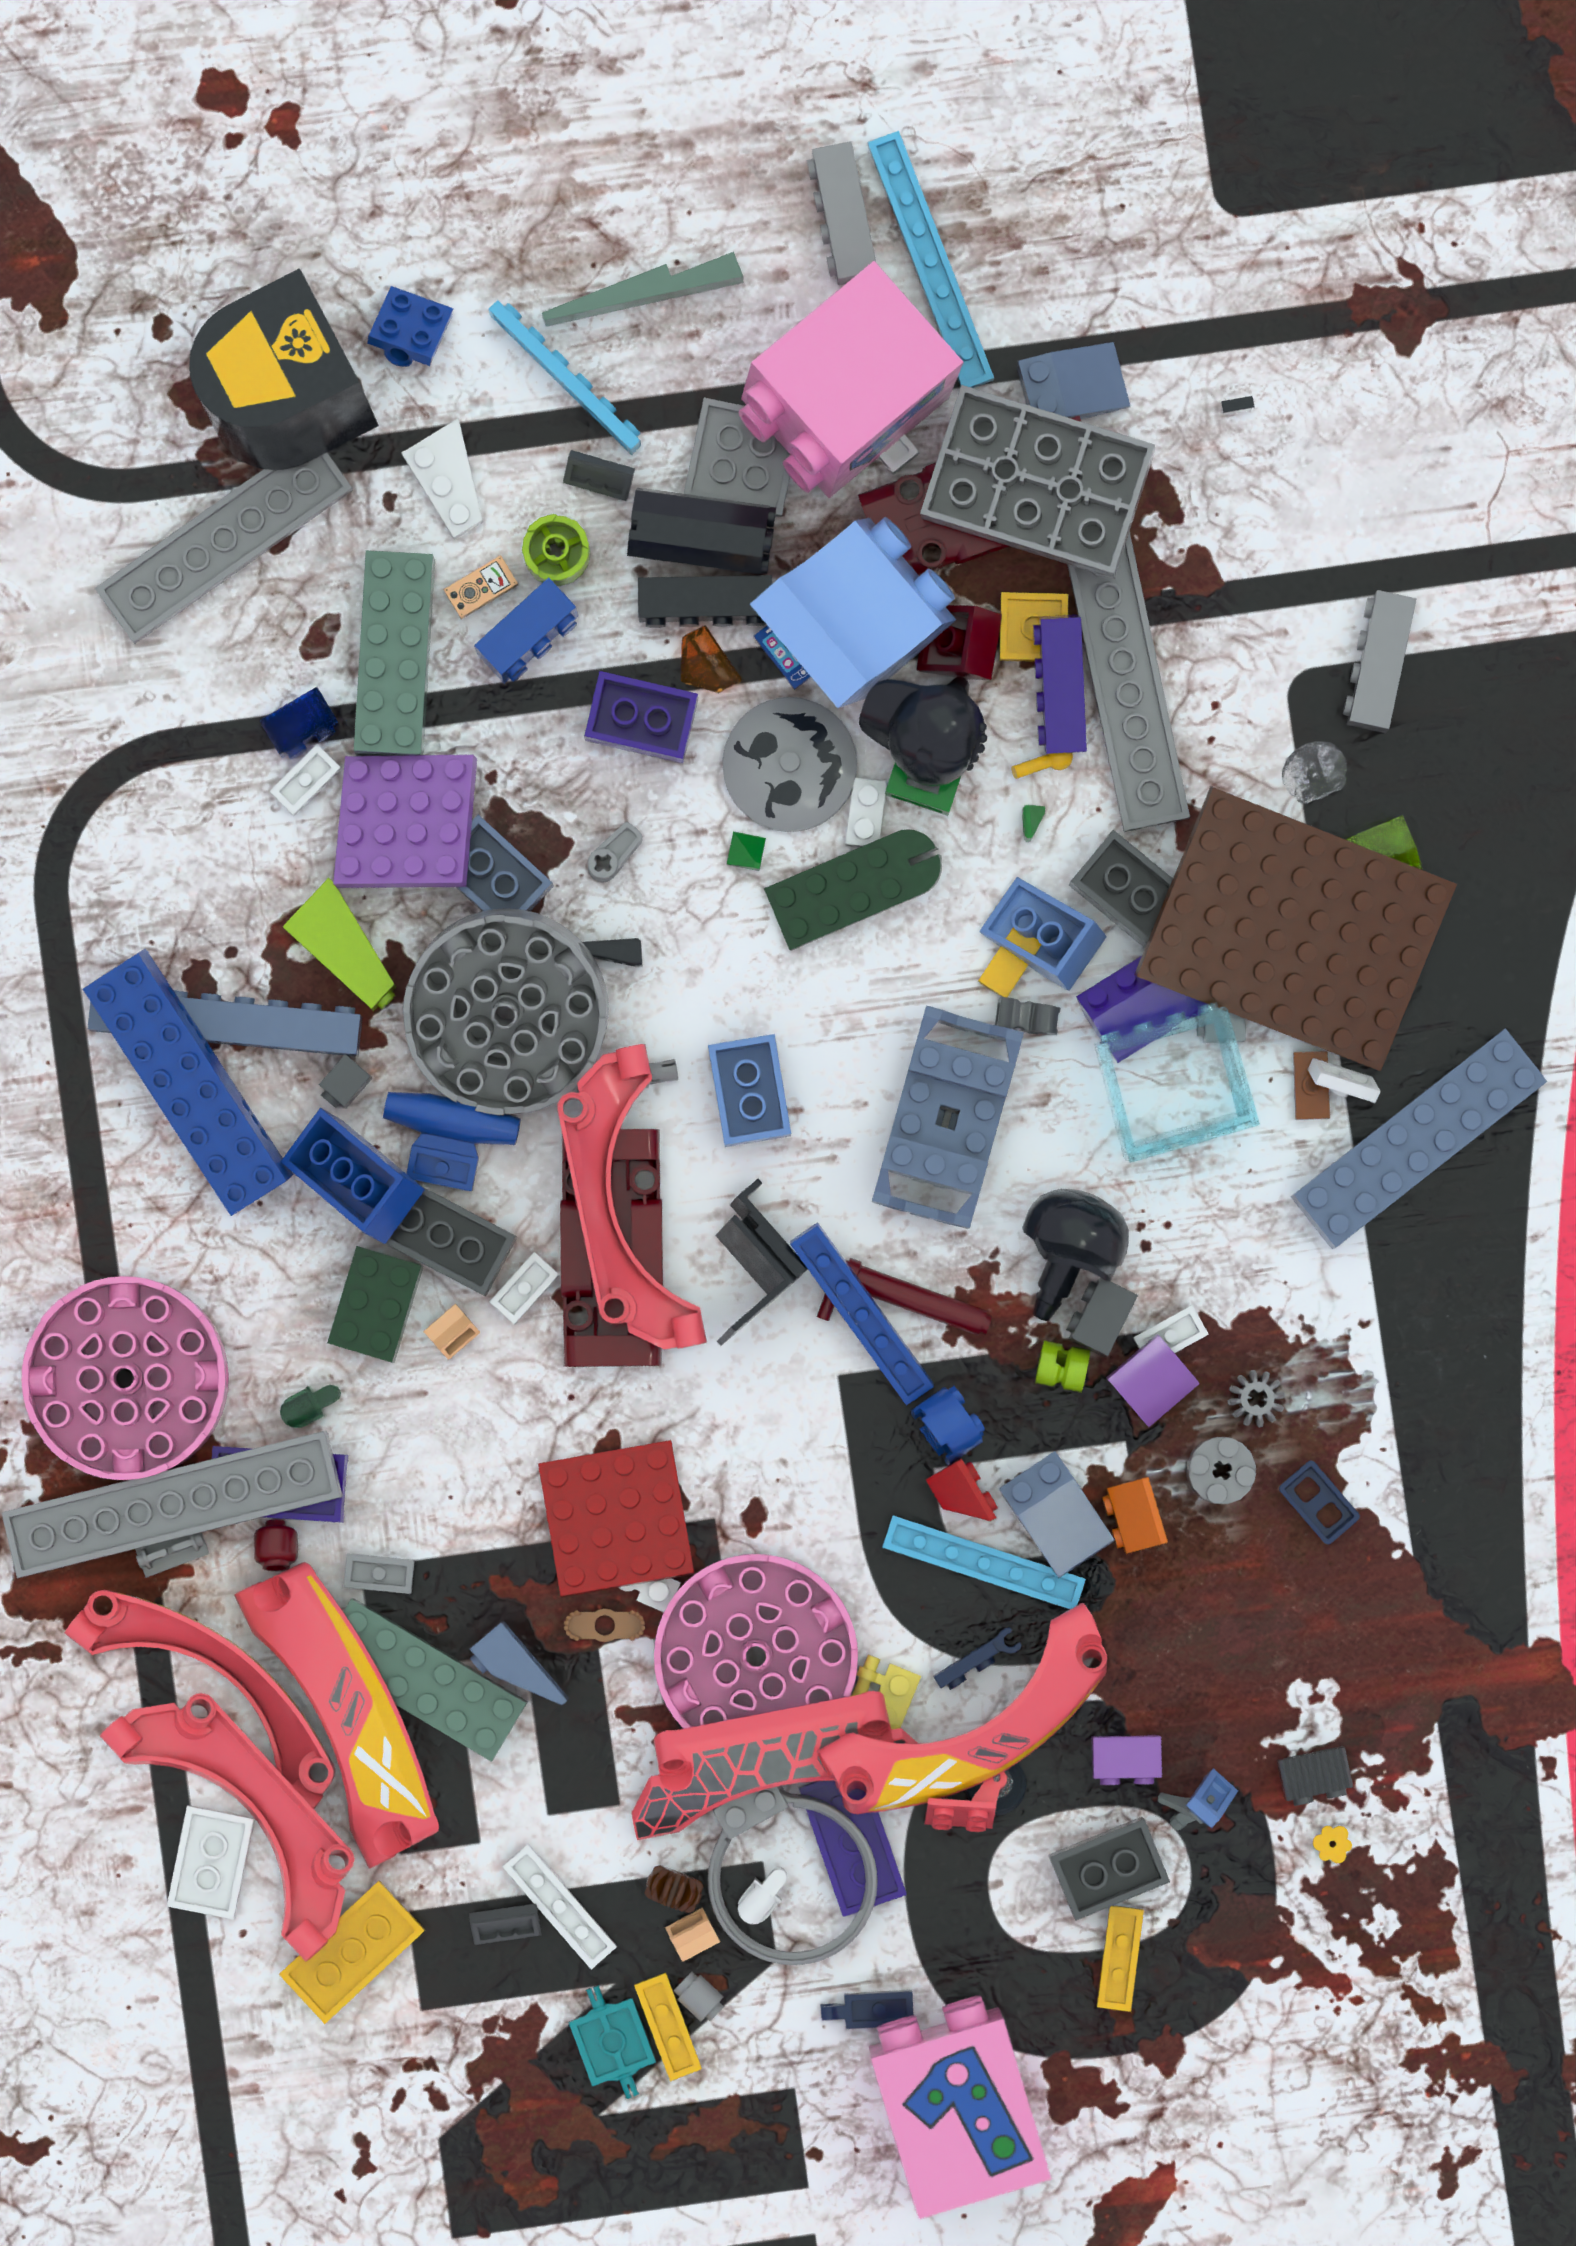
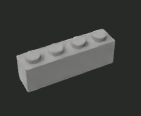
M852 141L812 149V159L807 160L810 180L817 179L819 192L813 193L817 212L823 211L826 223L820 225L823 244H830L832 253L831 257H826L830 277L836 276L838 285L848 283L870 263L876 262Z
M1380 590L1376 591L1374 598H1367L1363 616L1369 618L1367 631H1360L1357 643V650L1362 651L1360 664H1353L1350 682L1355 683L1353 696L1347 695L1343 709V715L1348 716L1347 725L1383 733L1389 730L1417 598Z

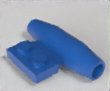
M388 1092L383 1114L384 1119L421 1133L411 1147L406 1173L413 1180L471 1192L479 1160L475 1144L516 1145L521 1119L510 1114L494 1115L475 1111L476 1107L464 1105L458 1101L454 1102L445 1096L431 1093Z

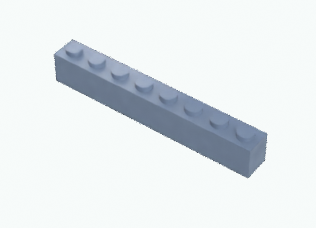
M173 990L207 1043L343 1056L346 1054L347 1056L359 1057L362 1016L355 1014V1008L335 1006V1012L321 1011L322 1005L302 1003L301 1009L289 1008L288 1002L281 1000H268V1005L254 1004L255 999L249 997H235L234 1002L221 1001V995L201 993V999L187 998L188 992ZM90 1002L87 1029L93 1032L111 1033Z

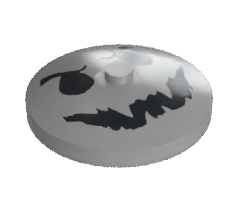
M776 698L752 708L732 729L723 754L724 780L733 802L749 819L775 831H804L826 822L845 804L852 791L856 777V751L845 725L829 709L803 698Z

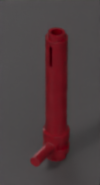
M845 1259L871 1297L977 1336L979 1333L986 1335L992 1320V1316L988 1315L986 1310L862 1266V1262L856 1259ZM824 1294L816 1317L829 1321L834 1305L826 1294Z

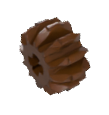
M661 1865L654 1867L646 1882L645 1895L649 1899L682 1912H694L702 1897L703 1884L700 1880Z

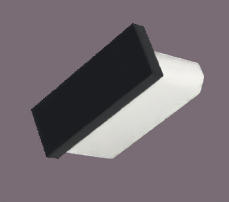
M1253 396L1221 401V412L1223 415L1251 411L1252 408H1255Z

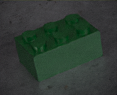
M356 1246L327 1343L395 1363L423 1266Z

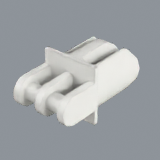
M774 1868L763 1882L755 1878L738 1901V1912L745 1922L749 1924L763 1922L777 1905L782 1902V1899L776 1894L787 1881V1873L783 1868Z

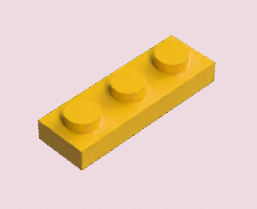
M1116 1905L1109 1907L1097 1998V2007L1131 2012L1144 1914L1143 1909Z
M665 1972L634 1984L669 2080L673 2081L701 2070L702 2066L667 1973Z

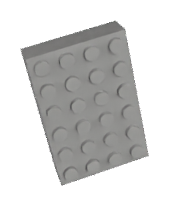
M961 385L920 515L922 519L1115 579L1153 460L1155 444Z

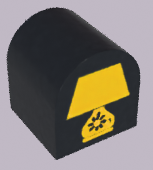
M300 268L221 308L204 323L195 337L189 359L192 386L223 445L236 458L248 465L265 470H285L298 467L379 426L362 386Z

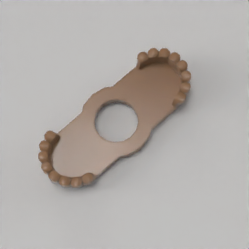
M605 1608L599 1609L596 1612H579L576 1610L574 1613L571 1612L564 1622L566 1635L575 1641L579 1639H596L600 1642H609L614 1639H630L633 1641L635 1638L638 1639L645 1630L643 1617L633 1610L630 1612H614L611 1609ZM606 1615L613 1619L615 1628L611 1634L601 1635L596 1631L595 1622L600 1616Z

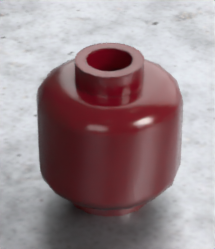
M268 1520L265 1522V1526L257 1529L254 1533V1559L258 1564L263 1565V1569L266 1571L278 1572L288 1570L290 1564L294 1563L298 1558L297 1531L292 1527L286 1526L284 1520Z

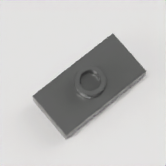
M571 450L567 460L563 483L627 501L635 468Z
M537 1904L469 1913L474 1945L542 1935Z

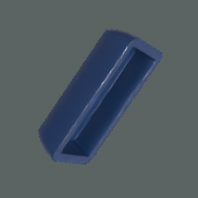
M1308 1461L1279 1487L1283 1496L1327 1545L1335 1541L1360 1518V1514L1314 1461ZM1306 1477H1311L1319 1486L1320 1491L1309 1502L1305 1503L1295 1493L1294 1488ZM1331 1502L1342 1513V1517L1333 1526L1326 1528L1317 1519L1316 1515L1319 1510Z

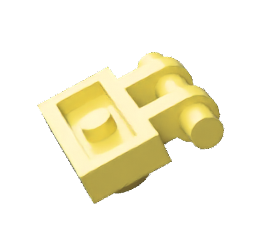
M868 1654L864 1666H859L856 1674L859 1678L850 1696L868 1692L871 1682L881 1685L878 1692L884 1695L891 1729L901 1728L921 1676L891 1663L884 1676L876 1672L881 1659Z

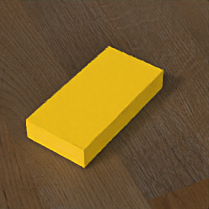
M1014 927L1006 937L1008 941L1034 956L1041 947L1038 939L1035 937H1024ZM1000 946L978 982L999 996L1008 997L1028 967V964Z

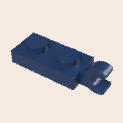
M1010 1627L1004 1628L995 1638L935 1674L933 1677L939 1687L943 1688L947 1685L949 1690L957 1687L967 1680L964 1674L971 1669L976 1668L980 1672L996 1662L993 1656L1000 1651L1005 1653L1017 1652L1022 1647L1020 1642L1012 1647H1008L1004 1643V1637L1010 1634L1012 1629Z
M912 1990L845 1993L844 2004H820L823 2021L845 2019L846 2029L877 2028V2026L914 2015Z

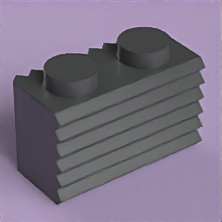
M1344 1746L1276 1760L1284 1799L1286 1801L1293 1800L1294 1806L1314 1802L1313 1795L1326 1793L1327 1799L1347 1795L1346 1788L1353 1787Z

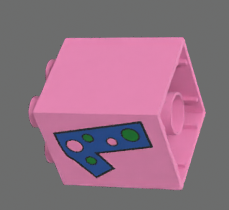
M873 261L751 362L741 400L746 405L738 413L744 425L759 441L765 442L771 436H774L786 449L790 456L783 461V466L792 480L802 490L809 493L818 486L828 498H831L874 462L883 452L892 447L904 434L906 435L949 399L963 361L877 263Z
M981 1995L943 2006L942 2009L946 2023L920 2030L916 2015L879 2025L877 2030L881 2043L869 2046L872 2065L918 2219L1051 2180L1003 2016L999 2007L986 2010Z

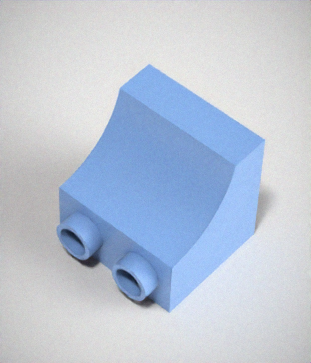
M886 517L877 524L870 518L855 520L817 553L789 573L777 579L750 604L837 708L866 699L870 689L877 682L890 679L956 620L946 608L955 599L951 589L938 574L929 568L920 576L902 556L911 548L909 540Z

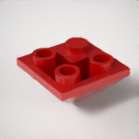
M959 1459L925 1479L942 1509L987 1521H992L996 1518L993 1511L998 1509L990 1493L988 1491L982 1493L976 1482L981 1478L971 1461L965 1464L962 1459Z

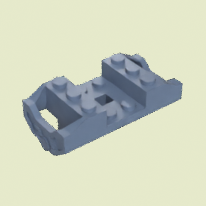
M926 1005L873 1194V1203L902 1212H910V1214L918 1217L931 1218L945 1224L970 1229L1024 1032L987 1024ZM937 1023L963 1031H971L977 1035L1006 1041L1009 1062L924 1038ZM940 1106L959 1111V1114L952 1112L948 1128L941 1127L946 1110L940 1109ZM888 1172L913 1178L912 1180L929 1183L939 1188H949L970 1194L971 1196L956 1214L891 1196Z

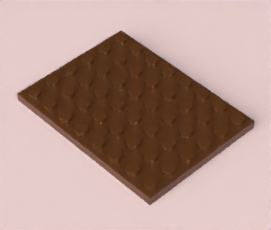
M1210 786L1134 975L1381 1071L1457 884Z

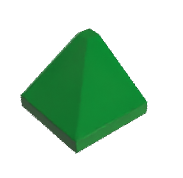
M1024 805L1022 808L1023 834L1026 842H1031L1045 814V806Z
M733 831L727 865L760 871L766 838Z

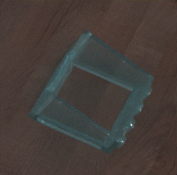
M1217 1002L1198 1007V1014L1186 1017L1185 1012H1179L1166 1016V1023L1153 1026L1152 1021L1132 1026L1134 1031L1132 1033L1122 1036L1120 1031L1106 1033L1100 1036L1101 1042L1094 1043L1123 1158L1131 1163L1260 1125L1227 1007L1218 1008ZM1214 1023L1236 1112L1133 1141L1111 1053Z

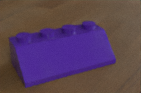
M1142 956L1076 996L1084 1016L1117 1063L1211 1005L1135 976L1134 974Z

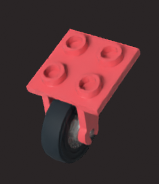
M1017 1763L1003 1773L967 1789L966 1794L969 1800L928 1798L925 1824L932 1825V1828L937 1830L952 1829V1826L966 1827V1830L971 1832H984L986 1828L992 1829L995 1816L1013 1811L1022 1802L1026 1791V1777L1023 1769Z

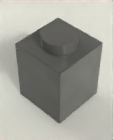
M345 1054L319 1083L324 1089L321 1096L335 1108L342 1104L347 1109L373 1078Z

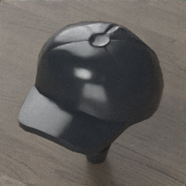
M956 677L947 685L928 686L892 679L879 681L870 689L859 717L861 730L871 739L890 750L895 763L909 779L921 785L931 787L947 785L958 779L966 770L971 771L974 767L973 763L979 760L978 753L985 751L983 743L987 741V735L985 734L987 725L984 723L979 707L968 695L970 685L963 677Z
M1058 1189L1041 1195L1028 1210L1022 1226L1023 1232L1033 1239L1039 1253L1047 1260L1038 1281L1040 1290L1036 1293L1033 1310L1034 1316L1043 1321H1049L1062 1305V1299L1069 1296L1080 1269L1090 1271L1106 1281H1111L1116 1268L1122 1265L1129 1244V1229L1123 1215L1103 1199L1085 1191Z

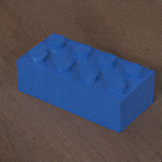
M319 1108L281 1160L283 1165L363 1233L384 1244L425 1190L343 1120L322 1108Z

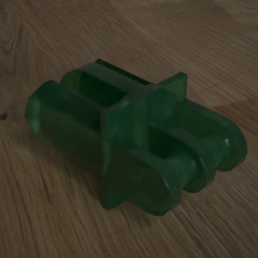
M327 1385L314 1392L311 1386H307L284 1401L280 1409L281 1418L290 1427H305L322 1417H326L323 1408L339 1400L341 1390L335 1385Z

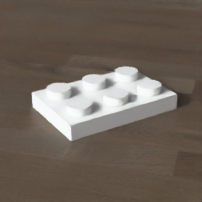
M190 1805L187 1806L167 1907L235 1919L255 1818Z

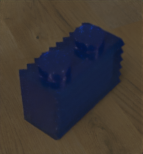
M318 687L313 688L260 720L261 725L281 758L288 755L290 759L304 753L307 750L305 745L317 738L319 742H322L336 733L334 727L339 725Z

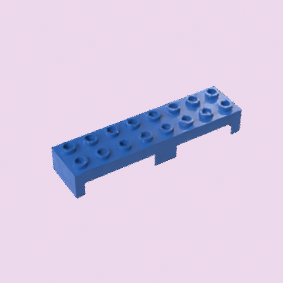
M146 948L83 988L88 999L230 1216L285 1183L294 1175L292 1171L281 1163L283 1158Z

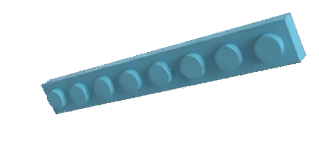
M899 131L868 142L867 146L940 335L963 361L957 377L960 386L964 385L975 388L993 381L994 376Z

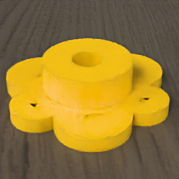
M1324 1826L1321 1834L1316 1835L1313 1839V1846L1316 1850L1320 1851L1319 1857L1323 1861L1331 1859L1334 1863H1342L1346 1858V1852L1352 1849V1843L1347 1839L1348 1831L1343 1826H1336L1334 1829L1330 1826ZM1331 1841H1335L1334 1847L1330 1846Z

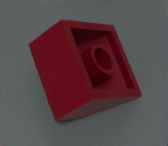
M946 606L956 620L919 652L916 671L955 678L963 677L969 680H992L1002 614L978 606Z

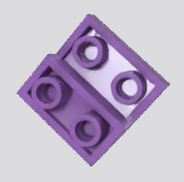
M1158 1334L1106 1377L1148 1427L1154 1424L1200 1384Z

